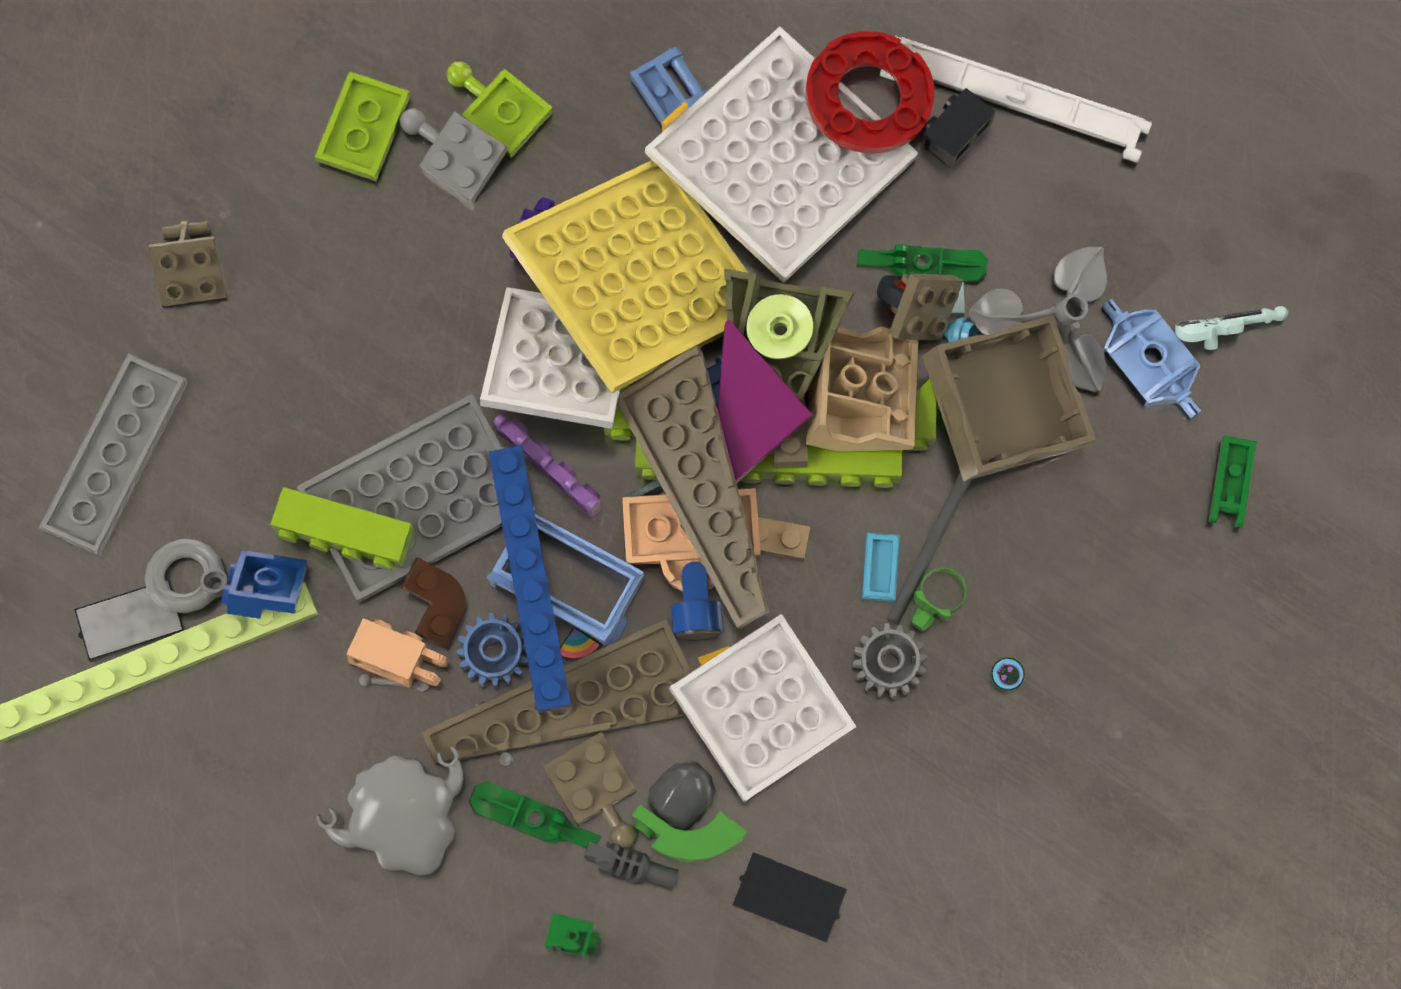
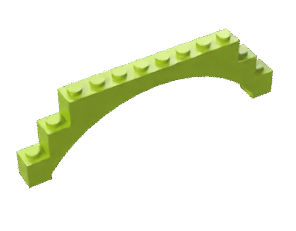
M930 379L916 392L915 443L912 449L914 451L927 450L928 446H934L936 440V409H939ZM627 385L620 389V393L629 388L630 385ZM617 404L612 429L604 427L605 435H611L613 440H629L634 434ZM636 439V475H642V478L647 480H658ZM807 445V467L774 468L772 452L743 477L741 481L754 484L760 483L761 479H775L777 484L789 485L794 484L795 480H807L809 485L823 486L827 485L828 481L841 482V485L846 487H857L861 485V482L874 483V486L878 488L894 487V484H900L902 450L833 451Z

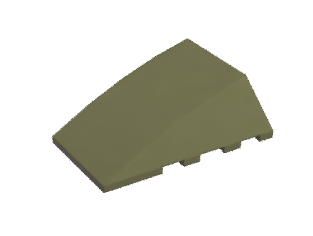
M725 269L727 320L729 319L748 341L747 319L753 307L762 299L778 294L789 295L802 301L809 309L813 319V334L803 351L787 359H772L760 354L802 402L851 302L854 292L821 287L820 290L763 280L757 274ZM779 326L775 329L777 335H783L787 331V328L784 326Z

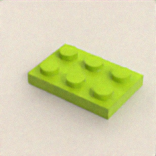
M349 71L315 154L316 161L377 181L399 126L400 118L409 101L410 92Z

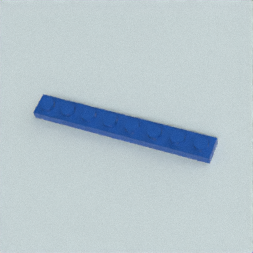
M522 446L489 451L537 712L541 713L571 707Z

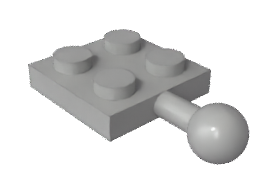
M417 109L406 110L400 118L401 127L406 133L412 135L419 133L433 143L420 166L473 202L509 149V147L455 111L441 132L427 124L424 114Z

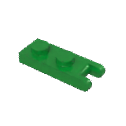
M1226 435L1222 437L1209 514L1210 523L1217 522L1218 513L1221 511L1237 514L1235 527L1243 528L1257 441Z

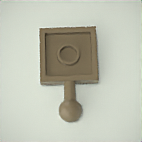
M602 732L543 766L578 826L602 812L612 828V843L619 845V849H624L625 847L630 849L636 844L638 839L636 828L630 823L623 822L614 807V804L636 792V788Z

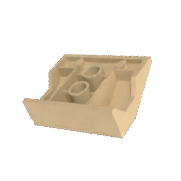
M838 327L809 386L808 410L813 416L807 421L806 444L833 451L912 450L915 443L918 340L896 339L889 334L890 328L879 327L864 333Z

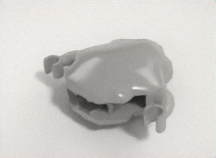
M451 747L454 753V760L451 763L445 762L442 754L438 753L437 758L440 764L449 768V774L445 780L439 776L428 774L421 761L409 760L397 755L391 756L371 766L369 769L363 770L357 774L355 785L348 795V802L353 809L348 824L349 829H341L337 826L339 814L333 808H329L330 813L333 815L332 823L329 825L325 824L322 816L318 814L316 817L317 824L325 828L329 837L343 847H359L375 851L379 863L386 870L405 871L418 876L432 874L440 866L446 847L454 839L455 829L447 813L453 798L460 792L463 784V769L459 762V751Z

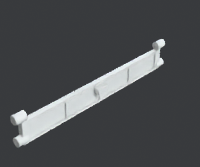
M897 37L901 39L903 45L914 53L918 52L930 69L934 83L960 92L967 88L978 98L1126 147L1123 158L1138 163L1142 151L1135 149V145L1140 132L1148 135L1152 122L903 37ZM881 69V77L895 81L888 72Z

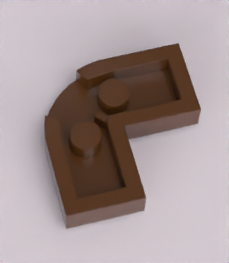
M415 558L401 586L402 589L429 603L415 634L442 648H447L464 615L465 595L463 589L452 575L421 558Z

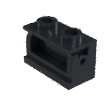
M967 88L959 96L954 93L944 104L943 109L945 111L938 118L936 116L931 117L922 129L924 132L922 145L925 146L929 141L928 148L950 168L992 124L995 111Z

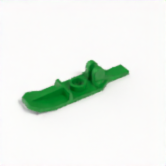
M903 244L895 245V248L892 250L858 249L857 266L886 268L894 275L900 277L903 274L910 276L911 273L955 275L963 280V282H979L987 275L988 258L980 250L944 249L943 247L931 248ZM918 258H925L928 261V265L920 266L916 260Z
M489 781L475 785L469 799L474 813L550 844L568 841L586 849L589 842L598 844L601 838L598 834L573 825L563 811ZM534 812L541 815V821L536 825L529 823L528 820L530 814Z

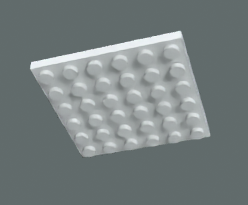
M778 27L645 148V154L785 283L914 162L919 153L909 144L885 153H860L846 149L826 137L812 120L805 99L806 80L814 57L786 31ZM839 83L838 95L845 109L851 111L855 117L861 120H881L843 83Z

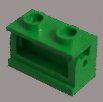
M553 913L544 947L551 953H555V950L574 955L582 953V958L588 962L590 954L595 956L597 954L601 935L596 932L597 928L592 922Z

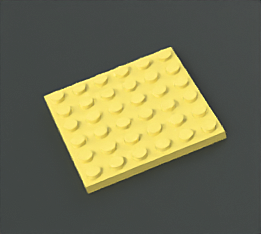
M653 160L504 230L502 235L504 241L611 393L651 374L694 346L701 348L724 336L725 322L727 321L725 269L749 273L699 203Z

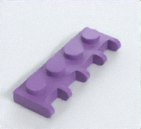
M503 412L496 417L494 424L497 433L512 447L522 446L523 457L588 516L593 519L601 511L599 500L601 496L587 483L582 486L575 478L576 473L563 461L560 464L555 462L554 458L550 456L552 454L551 450L543 442L537 440L534 443L527 435V428L516 418L510 421Z

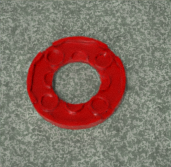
M875 31L848 33L828 43L826 48L814 58L805 85L807 108L819 130L831 141L846 149L868 154L893 151L912 141L925 127L933 108L935 96L933 77L918 52L914 53L903 45L901 39ZM862 66L878 67L888 72L897 82L901 92L900 103L897 109L887 118L877 121L861 120L855 117L851 111L842 106L838 95L839 83L843 76L852 69Z

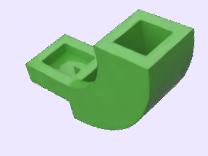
M641 804L632 814L633 820L637 822L634 827L649 839L653 834L658 837L651 846L652 850L667 859L677 862L701 863L717 859L733 850L747 836L745 829L720 811L708 825L693 831H683L671 827Z

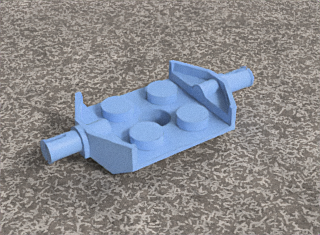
M1113 298L1104 303L1101 307L1113 320L1114 324L1103 348L1104 354L1106 352L1109 353L1146 400L1145 406L1153 407L1174 404L1176 402V404L1183 408L1190 419L1198 415L1202 410L1190 397L1192 393L1190 388L1201 365L1157 310L1144 309L1132 313L1127 311L1123 313L1113 301ZM1148 348H1156L1160 351L1162 360L1158 363L1149 362L1145 357L1144 351Z

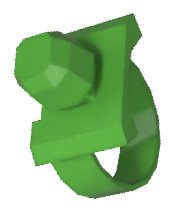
M938 567L924 576L920 585V591H915L912 597L914 603L922 608H918L912 618V625L923 632L932 625L935 618L941 622H949L951 614L962 606L967 595V585L964 578L957 571L949 567ZM948 572L960 580L964 589V598L956 608L951 610L940 609L931 605L926 600L922 591V585L924 580L931 574Z

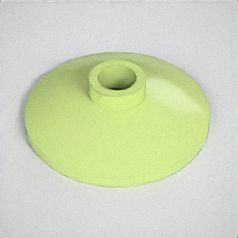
M783 294L772 295L762 299L751 310L746 325L747 335L755 350L763 356L772 359H787L799 354L810 342L813 334V319L809 309L799 299ZM779 326H784L787 328V331L783 335H777L775 329Z

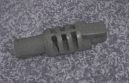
M607 841L606 847L591 842L588 843L584 859L600 864L599 871L635 883H642L645 880L673 890L679 869L650 861L651 857H648V854L626 847L619 849V845Z

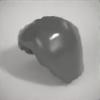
M694 761L674 764L650 788L648 804L653 808V813L658 818L665 820L671 827L684 830L692 826L695 821L699 822L712 804L716 791L712 776L699 763Z

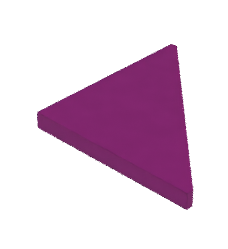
M728 319L725 322L718 414L737 484L813 415Z

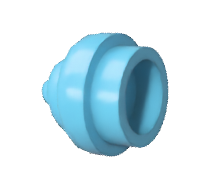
M960 317L956 321L950 322L943 335L949 342L976 336L978 330L974 323L970 322L969 318Z

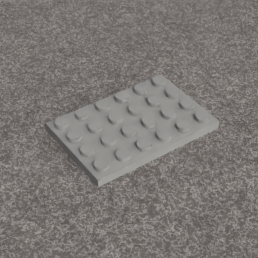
M473 394L296 486L298 491L412 524L414 534L403 568L393 566L392 570L383 569L373 565L374 560L361 557L360 561L351 560L341 555L342 551L329 548L358 603L405 579L415 558H421L433 564L502 527L489 451L503 448Z

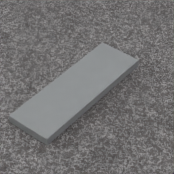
M128 353L38 529L100 557L189 381L184 377Z

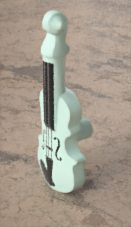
M1279 306L1275 310L1262 308L1210 319L1182 321L1175 324V334L1179 339L1186 342L1204 340V348L1214 350L1218 348V335L1226 336L1242 333L1244 325L1260 322L1268 324L1272 320L1283 321L1288 316V310L1283 306Z

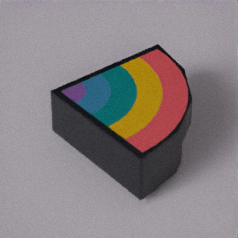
M573 627L560 646L563 659L568 661L578 660L599 650L602 644L578 628Z

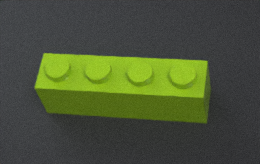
M285 487L282 488L270 524L273 530L278 533L277 537L282 540L296 543L298 538L310 542V547L320 551L328 552L329 548L340 550L343 557L351 560L360 561L361 557L374 560L373 565L387 570H392L393 566L403 568L414 534L411 523Z

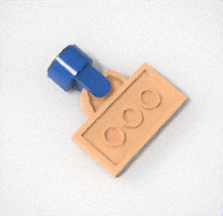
M756 488L738 489L755 557H758L761 554ZM666 494L622 497L626 563L630 565L660 563L663 575L671 586L683 592V602L671 606L673 635L677 636V639L703 640L719 637L724 632L722 603L719 601H709L708 591L714 587V584Z

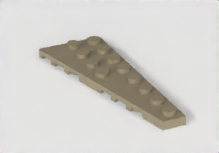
M694 346L619 393L617 404L736 627L742 628L768 613L769 608L704 355L699 347Z
M667 619L565 665L564 671L571 707L538 713L532 681L422 731L421 735L435 765L440 764L437 758L439 752L442 754L445 762L454 760V753L451 747L459 751V760L686 716L669 690V687L692 673L673 635Z

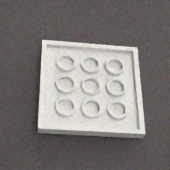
M506 287L480 397V406L612 429L620 390L614 393L610 392L542 293Z
M782 614L669 687L676 701L743 802L856 727Z

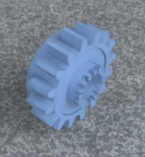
M490 613L488 620L485 621L478 616L476 617L477 624L474 627L468 624L465 626L468 632L467 636H459L458 641L464 645V648L456 650V654L458 657L465 658L459 665L462 670L471 669L467 675L471 681L479 676V684L482 687L487 684L488 680L492 681L495 689L499 687V680L504 679L508 685H511L510 676L513 673L519 677L523 675L519 668L520 664L528 665V659L523 656L526 653L525 644H522L524 642L523 633H517L520 624L517 621L511 625L508 624L507 615H503L500 620H496L494 614ZM496 643L503 647L502 653L498 657L490 658L485 655L486 649L491 644Z

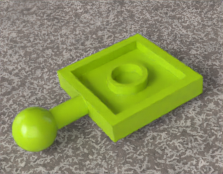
M455 62L447 70L448 81L453 86L466 87L478 97L462 116L509 147L506 154L511 158L553 113L551 105L506 69H503L487 88L472 77L470 66L464 62Z

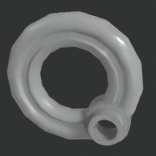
M179 539L166 543L153 554L146 566L144 581L148 595L158 606L171 612L190 613L202 609L215 598L221 597L225 584L229 585L221 557L210 545L197 539ZM181 558H192L197 560L204 569L200 580V587L186 594L170 590L165 581V572L169 565ZM214 582L221 583V586L217 589L210 588Z

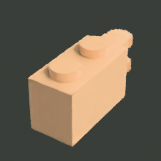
M362 619L346 653L349 664L408 688H411L414 679L435 687L439 685L441 679L435 673L424 670L420 666L424 660L444 668L447 667L450 661L447 657L427 649L425 643L422 642L423 639L412 632L404 631L401 634L391 630L392 626L380 619H373V621Z

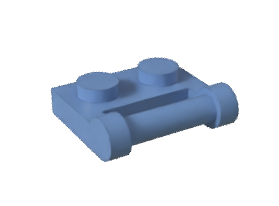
M679 47L671 48L630 72L631 80L661 125L684 101L688 104L689 109L708 92L702 89L682 59L684 55ZM672 66L692 97L685 100L665 70V67Z

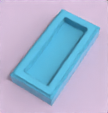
M867 532L862 600L895 602L900 535Z

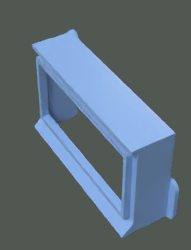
M535 514L538 530L630 579L605 625L550 596L554 616L598 639L604 647L617 642L627 625V619L624 614L645 579L644 572ZM505 547L495 567L486 578L491 586L496 588L498 585L515 594L512 575L505 571L509 565L507 548Z

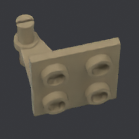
M183 220L181 224L162 226L164 240L180 237L179 241L149 245L148 248L161 306L227 297L215 237L191 239L193 235L210 234L208 220L189 223L188 220Z

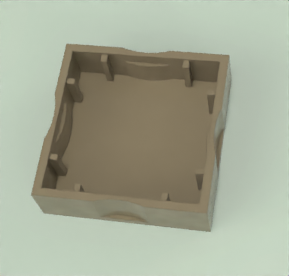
M1054 315L1017 324L996 334L976 335L935 346L922 356L963 481L1078 450L1096 440L1081 395L1072 380L1068 356Z

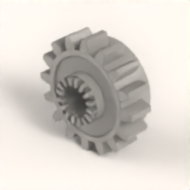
M887 623L884 625L883 631L880 632L873 627L871 628V638L864 635L860 638L864 648L855 647L854 654L861 657V659L853 661V667L861 668L862 670L856 678L858 681L864 679L868 681L865 687L866 691L871 690L873 687L878 688L877 697L880 698L884 691H889L891 699H895L899 689L904 695L909 694L908 684L910 683L912 686L917 687L920 681L915 675H924L926 669L919 665L927 660V655L919 653V650L924 645L923 642L915 643L913 641L915 633L913 631L908 634L903 633L902 625H899L896 630H891ZM885 654H893V656L897 657L899 665L895 668H887L882 664L881 657Z

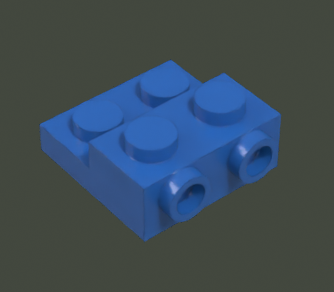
M241 550L238 562L231 563L229 582L231 584H225L223 589L222 604L227 605V614L261 619L263 609L295 614L307 571V560Z

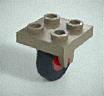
M911 273L910 276L903 274L902 277L893 275L883 276L877 288V295L884 302L892 305L890 310L895 314L889 334L900 340H942L952 310L958 300L963 280L955 275Z

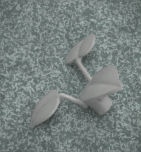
M1092 246L1075 250L1064 256L1057 263L1054 270V282L1059 289L1068 292L1066 298L1059 301L1055 307L1021 315L1023 306L1020 298L1013 291L1000 288L987 292L970 308V318L982 335L1002 332L1011 326L1021 324V321L1054 315L1059 323L1071 326L1068 334L1069 344H1064V348L1068 356L1070 374L1075 387L1091 392H1099L1102 389L1106 375V361L1101 344L1089 334L1081 335L1076 340L1074 336L1076 330L1080 327L1078 321L1084 318L1088 312L1087 303L1100 298L1106 288L1107 273L1103 247Z

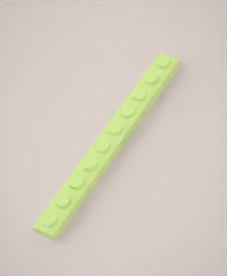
M303 582L295 614L263 609L261 619L226 613L0 704V740L5 742L319 615L307 584Z

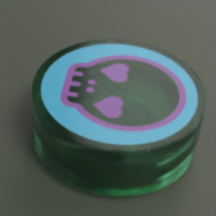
M1010 657L999 659L990 671L991 683L1001 692L1017 690L1025 677L1022 664Z

